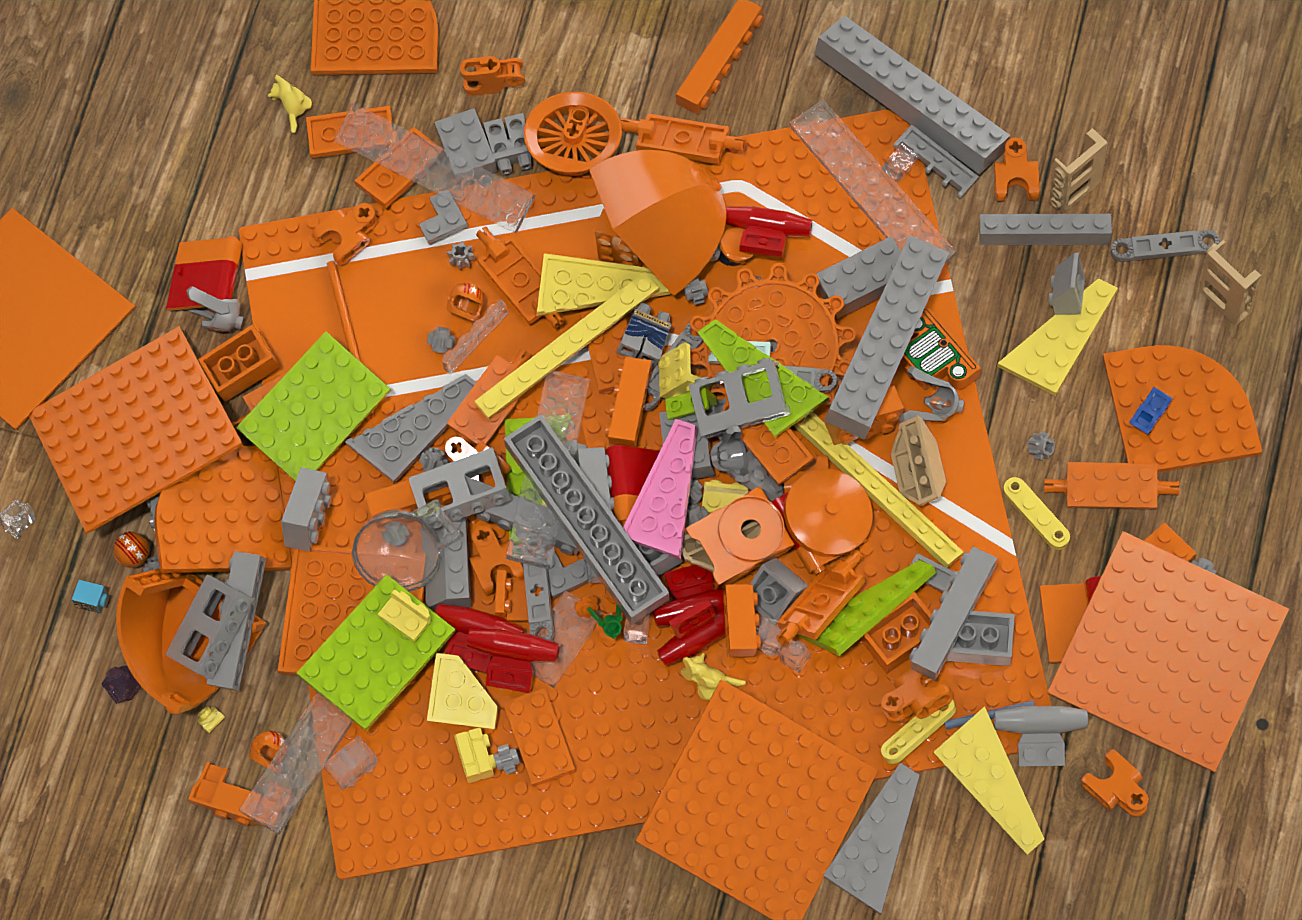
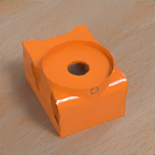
M757 487L725 507L713 511L684 530V536L689 534L692 539L699 540L714 565L713 577L717 582L715 590L722 589L725 585L737 581L760 568L763 563L780 557L790 551L795 545L784 527L781 513L768 500L761 487ZM747 520L756 521L761 528L759 536L754 539L746 538L741 532L742 524Z

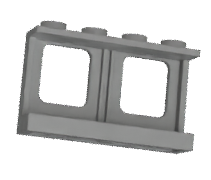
M765 358L757 361V365H741L736 368L737 371L730 373L729 371L718 372L714 378L702 377L696 379L694 384H690L689 388L701 436L708 439L725 434V431L731 426L738 425L739 429L790 415V407L785 404L776 369L779 366L778 362ZM766 370L772 392L771 397L749 403L742 377ZM724 383L730 405L729 409L713 415H706L700 389Z
M493 447L409 477L416 504L427 531L511 501ZM491 470L495 487L480 494L471 495L465 476L473 477ZM449 486L453 498L452 504L429 511L423 494Z
M207 574L165 655L212 680L254 598ZM222 594L230 597V603L221 620L216 621L211 618V615ZM203 634L209 638V643L201 659L196 662L190 656Z

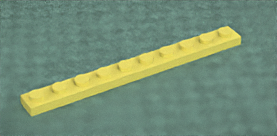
M646 272L642 273L475 400V405L488 420L659 291V287Z
M811 412L806 416L803 423L793 425L818 450L827 455L828 459L843 473L854 478L877 505L944 567L948 568L962 557L963 551L848 444L843 445L840 443L834 445L825 423L817 415Z

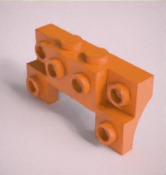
M206 762L201 776L189 795L188 800L191 804L212 810L217 818L226 820L227 817L234 819L237 824L245 827L248 824L253 826L257 824L276 830L281 814L285 812L293 790L291 788L287 789L270 782L263 797L262 794L225 783L229 769Z

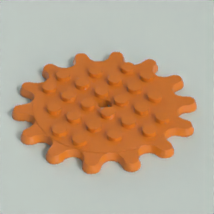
M782 263L774 264L771 267L769 277L765 280L756 279L748 268L740 269L737 272V289L733 292H725L720 287L711 288L708 292V298L714 304V312L707 317L694 316L690 321L691 328L698 332L716 319L746 341L776 342L778 345L777 349L774 352H770V357L783 366L829 369L836 375L845 376L850 361L840 356L839 349L843 344L852 342L856 337L854 328L850 326L842 327L835 322V315L844 306L843 298L838 295L831 296L828 299L819 298L816 294L819 277L815 273L806 274L797 283L789 281L787 278V268ZM703 341L700 347L690 350V362L692 365L705 366L708 371L707 377L710 379L716 377V373L725 370L721 364L708 363V355H711V351ZM823 376L820 379L821 385L828 386L831 376ZM724 383L708 387L707 389L711 393L720 392L724 394L726 403L723 411L728 410L730 405ZM833 391L821 392L829 397V400L823 403V405L832 404L835 397ZM806 416L795 424L803 423Z

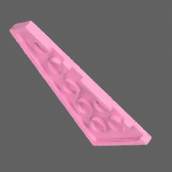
M675 419L623 529L633 543L681 559L697 427L696 425Z

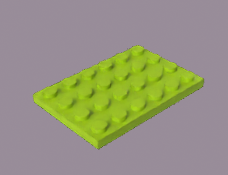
M325 332L243 419L236 429L296 482L300 468L317 471L389 394L391 389L329 333Z
M386 574L299 669L297 676L366 732L455 633V629ZM393 590L399 593L401 591L405 592L410 596L414 604L417 606L421 604L430 612L431 623L415 643L378 617V613L392 597L391 593Z

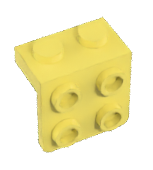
M682 343L662 355L659 360L660 397L667 399L690 392L689 385L694 384L696 379L701 378L691 374L690 344Z

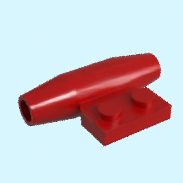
M730 206L726 208L725 224L745 229L743 230L739 251L782 258L786 237H810L813 220L788 211L755 206Z
M697 565L665 572L664 578L670 596L676 600L653 610V616L657 627L670 626L668 621L672 620L677 614L687 611L696 603L702 602L707 598L711 602L714 611L717 612L724 609V588L713 589L714 580L711 571Z
M707 598L702 602L696 603L687 611L677 614L672 620L668 621L675 636L659 648L657 654L663 664L668 666L683 660L684 657H692L726 636L724 609L715 612Z
M439 603L435 610V613L457 632L450 639L445 654L460 656L469 669L487 674L488 663L493 655L467 647L469 630L502 629L525 633L524 628L502 617L469 607Z
M470 629L467 639V647L493 655L488 663L485 686L530 693L532 689L534 669L531 662H557L560 651V644L535 635L502 629Z

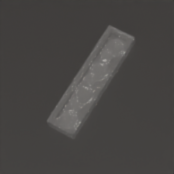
M500 299L496 304H492L487 309L485 316L482 319L476 320L472 325V329L459 338L457 345L444 354L442 364L445 371L451 374L508 314L506 303Z

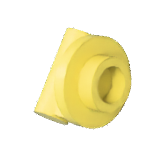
M207 706L198 714V723L207 733H210L225 716L214 706L210 708Z

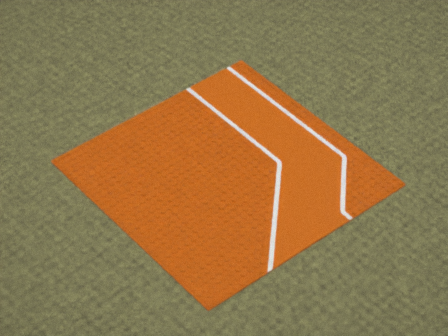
M886 109L738 136L746 138L744 151L726 148L722 153L719 164L691 160L700 166L711 179L716 178L721 184L722 189L720 192L724 198L726 208L730 206H755L788 211L813 220L810 237H786L782 258L754 254L745 264L726 265L720 262L719 259L708 261L706 266L697 275L699 281L705 280L708 292L713 287H720L725 292H733L738 287L737 272L740 269L748 268L756 279L765 280L770 275L771 267L776 263H782L787 268L788 280L797 283L806 274H816L892 236L900 251H902L909 235L944 250L924 164L917 157L912 161L909 160L908 157L911 153L900 145L897 149L893 147L894 143L911 124L892 110ZM546 171L449 189L468 227L430 245L425 239L419 224L437 216L429 198L446 190L398 198L386 209L378 202L370 203L375 210L378 222L376 227L366 234L370 238L369 244L346 264L338 265L335 262L360 362L383 381L391 391L373 410L374 416L365 418L346 440L354 439L363 434L364 430L382 423V420L411 404L414 405L422 401L423 397L443 389V386L465 374L477 382L496 355H499L509 363H512L521 348L526 350V354L529 352L532 356L536 355L581 321L580 312L599 307L594 306L558 312L565 321L561 326L557 323L559 327L556 329L552 327L545 316L540 317L529 325L477 261L487 251V247L476 236L479 230L484 232L482 228L485 226L496 239L506 240L513 236L541 271L544 253L601 261L598 259L595 229L604 206L591 173L568 176L553 171ZM356 206L343 208L342 210L348 214ZM336 210L244 226L239 229L253 325L261 333L281 366L261 379L262 386L288 372L325 332L329 333L348 350L327 268V262L334 261L333 253L341 244V240L332 238L324 243H318L312 237L313 229ZM725 224L724 231L736 227ZM463 241L466 247L472 246L471 253L474 254L475 259L470 260L469 268L466 266L458 270L455 264L453 266L450 265L449 260L451 258L448 257L447 251H452V244H460ZM945 261L926 305L968 353L947 261ZM642 262L641 267H647V266ZM462 283H470L481 290L483 305L476 322L447 311L448 297L455 286ZM816 288V294H817V296H818L819 298L823 299L822 296L820 295L819 291H818L817 288ZM684 289L675 296L670 293L669 295L651 297L643 302L651 307L649 314L657 317L659 311L670 314L669 323L671 327L662 349V355L669 350L694 316L707 317L714 312V304L709 300L708 296L704 297L703 303L694 305L692 300L687 301ZM879 299L837 320L835 319L837 325L842 327L850 326L856 332L855 339L852 342L843 344L839 349V354L843 359L851 362ZM634 310L625 316L627 324ZM435 327L448 328L451 330L450 335L455 336L454 346L451 349L448 348L446 353L435 352L431 349L432 344H427L428 333L434 331ZM693 329L690 331L693 336H699L698 332ZM586 345L527 390L506 419L536 418L540 414L543 417L571 416L565 440L586 445L581 421L610 414L611 404H615L617 397L614 396V390L599 393L588 346ZM644 356L647 360H653L647 356ZM900 362L890 386L895 387L904 407L902 414L910 410L933 414L932 410L924 403V397L934 395L939 387L930 386L928 389H923L914 378H910L905 373L904 366ZM691 364V374L701 378L707 377L708 371L705 366ZM836 375L838 384L833 390L834 395H836L844 376ZM944 376L941 380L948 382V376ZM832 377L828 381V386L832 383ZM974 381L963 389H955L959 399L964 400L962 413L956 412L954 415L947 417L946 421L923 420L937 441L946 478V484L940 498L924 505H918L906 498L963 551V555L965 552L969 553L971 548L975 547L997 558V565L973 611L1015 614L1010 666L946 661L937 679L930 681L926 685L927 688H934L945 684L953 692L956 712L949 720L976 714L984 706L989 711L1033 700L1034 706H1052L1049 694H1047L1048 688ZM720 392L713 393L717 399L723 400L725 398L724 394ZM651 395L646 396L645 404L653 401ZM662 398L654 409L643 411L636 447L661 450L663 439L659 413L666 412L665 398ZM822 404L812 412L824 422L831 404ZM504 420L487 443V446L489 448L493 447L494 452L506 462ZM899 420L891 432L876 433L867 439L858 438L848 444L898 492L899 488L891 451L899 432V424L902 423ZM791 426L790 429L814 457V460L800 471H812L817 465V457L824 454L794 426ZM449 427L429 447L444 451L445 459L448 460V463L454 460L446 454V443L449 439L456 437V433ZM717 436L710 438L712 448L720 442ZM344 441L317 470L327 473V481L330 482L329 495H332L330 507L325 509V521L323 526H319L318 541L316 544L313 543V546L424 553V524L419 512L413 513L408 518H399L400 522L405 521L410 531L409 534L405 535L407 540L404 543L393 546L390 542L386 543L383 540L380 530L385 529L384 525H374L365 494L394 485V483L350 449ZM420 458L395 484L407 481L409 477L425 472L423 471L422 463H419ZM828 459V469L841 471ZM277 466L285 512L295 481ZM714 467L715 476L697 479L703 487L700 489L702 498L696 504H699L700 508L702 507L704 482L718 480L724 484H732L738 481H735L727 472L719 471ZM491 470L481 473L480 482L495 487ZM502 474L507 488V474ZM870 497L873 512L872 525L866 537L868 541L855 549V551L858 550L862 554L863 559L853 569L856 574L864 576L865 583L853 597L910 566L917 553L942 565ZM440 504V505L434 506V508H433L432 510H429V511H433V510L442 508V507L447 506V505ZM477 515L467 516L469 558L478 554L472 539V533L475 528L481 525L489 526L493 530L499 544L509 540V530L500 528L497 523L492 521H482L476 517ZM484 536V537H481V539L483 540V542H486V541H487V539L485 538V536ZM512 545L523 567V545ZM531 546L528 554H537L538 550H540L539 546ZM545 546L546 553L554 549L563 568L584 558L580 551H578L577 556L574 554L567 555L562 553L559 548ZM289 547V549H290V556H291V563H292V561H293V554H294V548H290V547ZM794 547L777 558L808 586L816 578L814 572L808 573ZM849 553L839 556L827 565L834 567L839 561H843ZM681 554V559L683 562L668 570L667 572L692 566L695 564L685 561L684 557ZM962 557L949 566L948 569L959 572L962 567L960 564ZM469 561L471 607L469 608L495 615L497 573L492 578L495 592L486 596ZM760 568L729 585L750 584ZM507 571L508 578H514L513 575ZM663 573L658 578L668 590ZM713 577V580H714L713 589H714L715 586L717 585V582H716L715 578ZM592 583L584 584L555 599L550 594L554 628L552 642L560 644L559 657L557 662H531L534 669L531 692L546 688L576 772L532 787L503 707V702L528 693L485 686L487 674L470 669L498 706L495 730L481 728L482 734L487 733L491 747H487L488 755L493 754L494 756V754L499 753L497 747L508 744L510 749L516 748L520 764L515 765L516 771L506 774L504 769L498 771L497 767L493 768V777L480 779L472 783L467 782L454 736L477 727L427 721L436 654L366 732L308 685L337 877L340 880L644 824L709 700L701 699L698 695V683L685 679L681 674V669L686 668L683 660L665 666L657 654V650L675 636L671 626L657 627L653 611L631 625L622 612L623 620L620 622L622 632L617 635L614 641H608L606 638L602 639L599 637L600 631L596 629L597 621L592 616L590 618L579 617L574 607L575 603L581 600L584 595L590 597ZM926 584L920 586L915 591L917 596L931 613L935 609L939 610L942 604L940 599L943 593ZM424 589L423 604L426 605V590ZM669 593V600H668L667 602H665L664 604H667V603H669V602H671V601H673V600H676V599H674L672 596H670V593ZM756 609L755 613L759 615V626L756 627V635H760L761 645L757 649L755 656L727 657L726 636L692 656H700L702 653H705V664L720 670L725 676L746 681L745 685L734 687L877 769L878 772L874 780L891 777L900 762L914 772L946 767L937 758L934 751L961 728L957 727L946 730L943 724L902 761L896 764L887 763L881 753L882 745L916 715L912 714L899 723L889 722L885 716V710L882 708L881 700L885 694L896 689L894 681L898 676L911 669V660L908 658L886 674L860 639L840 656L800 638L798 634L790 641L788 646H785L776 639V636L782 629H779L778 624L774 626ZM599 610L595 611L601 619L608 615L601 613ZM512 622L524 628L525 634H530L529 622ZM540 629L536 636L546 638L548 630ZM450 639L437 653H446ZM996 730L1006 755L1017 754L1018 742L1022 734Z

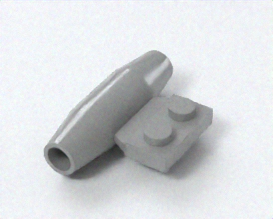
M1020 706L994 711L995 730L1022 734L1018 742V766H1065V743L1060 733L1088 727V714L1085 709L1065 706Z

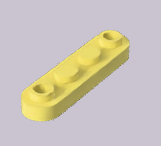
M1017 477L1008 479L1004 484L1003 492L1011 504L1051 548L1061 550L1067 547L1070 534L1064 525L1022 479ZM1016 485L1019 489L1013 490L1011 486ZM1055 534H1061L1063 537L1058 539L1055 537Z
M953 699L948 705L926 718L919 719L915 716L888 739L881 748L884 760L890 764L899 763L949 720L956 712Z

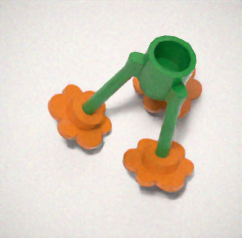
M606 590V595L608 596V601H609L610 603H615V604H616V602L614 601V599L612 598V596H611V595L609 594V592ZM584 595L581 600L575 603L574 607L577 610V615L579 617L584 616L585 618L592 616L597 621L596 629L600 631L599 637L602 639L606 638L608 641H614L617 635L622 632L620 624L623 620L621 609L616 604V615H607L601 619L595 613L598 610L597 597L594 595L590 597Z

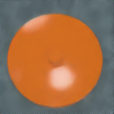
M817 469L804 474L791 486L784 501V519L789 533L801 547L816 555L837 557L850 553L865 540L871 529L873 512L866 491L854 478L838 470Z

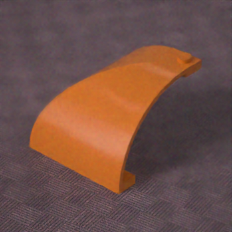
M632 151L611 157L595 165L589 171L612 229L672 295L675 296L706 266L722 238L726 223V205L720 192L722 189L721 184L716 178L711 179L693 161L667 151Z
M159 568L126 576L117 604V635L125 662L137 682L150 696L163 704L168 712L179 714L200 705L219 688L208 685L205 676L192 671L165 655L203 580L191 572L160 573ZM222 594L211 615V618L216 621H220V604L224 601L225 594ZM256 615L253 621L247 654L267 623ZM202 634L190 656L192 660L198 662L201 659L209 643L207 636Z

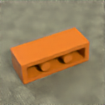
M753 584L725 585L723 602L727 657L755 656L757 649L760 648V635H756V627L759 626V615L755 613L754 606H757L758 599L757 592H753Z

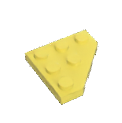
M436 653L427 721L495 730L498 706L460 656Z

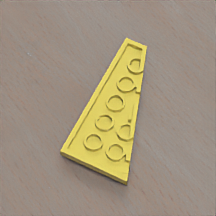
M544 253L536 316L600 306L644 272L659 287V291L651 297L669 295L671 292L647 267Z
M1098 278L1084 290L1081 314L1054 315L998 362L997 367L1056 396L1113 300L1118 288Z
M984 706L937 748L934 754L1028 856L1045 839Z

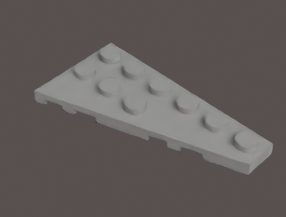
M465 374L443 386V389L423 397L422 401L414 405L411 404L382 420V423L364 430L363 434L354 439L346 440L345 444L395 484L420 458L421 454L448 428L446 423L476 384V381Z
M901 762L823 875L825 879L880 915H882L920 778L918 773Z

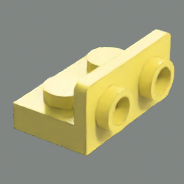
M718 480L704 482L702 507L704 506L708 514L719 508L725 507L735 499L743 497L749 492V488L738 482L732 484H724Z
M393 590L391 593L392 597L378 613V617L415 643L431 623L430 612L423 605L419 604L417 606L414 604L410 596L405 592L401 591L399 593Z

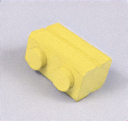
M476 728L468 732L456 734L454 737L467 782L472 783L480 779L493 777V768L497 766L493 754L488 755L487 747H491L487 733L482 734L481 728Z

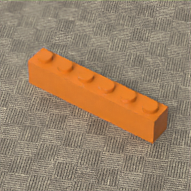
M737 0L677 91L676 103L697 115H699L702 109L707 108L711 95L719 90L722 78L728 76L732 63L740 58L745 43L749 44L753 37V31L756 27L759 28L764 19L761 6L749 0Z

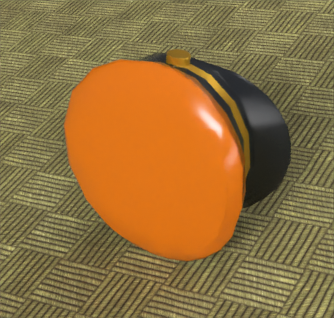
M729 228L723 232L719 242L721 252L718 259L720 262L726 265L745 264L755 254L739 251L740 241L745 229Z

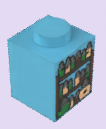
M83 580L78 581L72 597V602L76 608L101 614L103 607H106L109 601V595L104 586Z

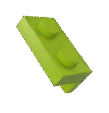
M707 388L700 389L705 410L717 405V397ZM691 392L665 399L667 418L669 420L695 413Z

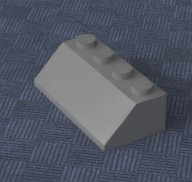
M466 517L429 531L423 525L424 553L428 554L425 580L426 606L431 610L436 609L439 603L471 607L468 523Z

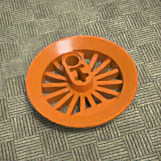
M564 92L545 99L531 111L524 126V141L531 156L551 171L568 176L590 173L589 169L611 158L616 152L622 137V125L615 109L604 99L585 92ZM569 114L567 121H565L563 115ZM557 118V120L559 121V123L561 124V126H559L558 124H556V123L553 122L552 120H554V119ZM573 151V159H570L571 153ZM577 151L580 154L583 161L578 160ZM586 153L591 155L594 159L590 160Z

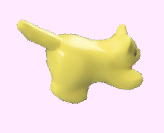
M276 75L275 79L278 83L273 84L268 97H272L273 101L277 99L282 101L285 110L289 114L291 132L295 133L297 129L296 117L302 115L305 110L310 109L312 101L299 89Z
M702 653L700 656L683 658L686 668L681 669V674L685 679L698 683L697 692L701 699L710 700L721 679L733 686H743L746 684L744 680L725 676L720 670L705 664V653Z

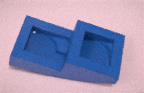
M1153 387L1129 423L1149 435L1169 407L1173 398Z

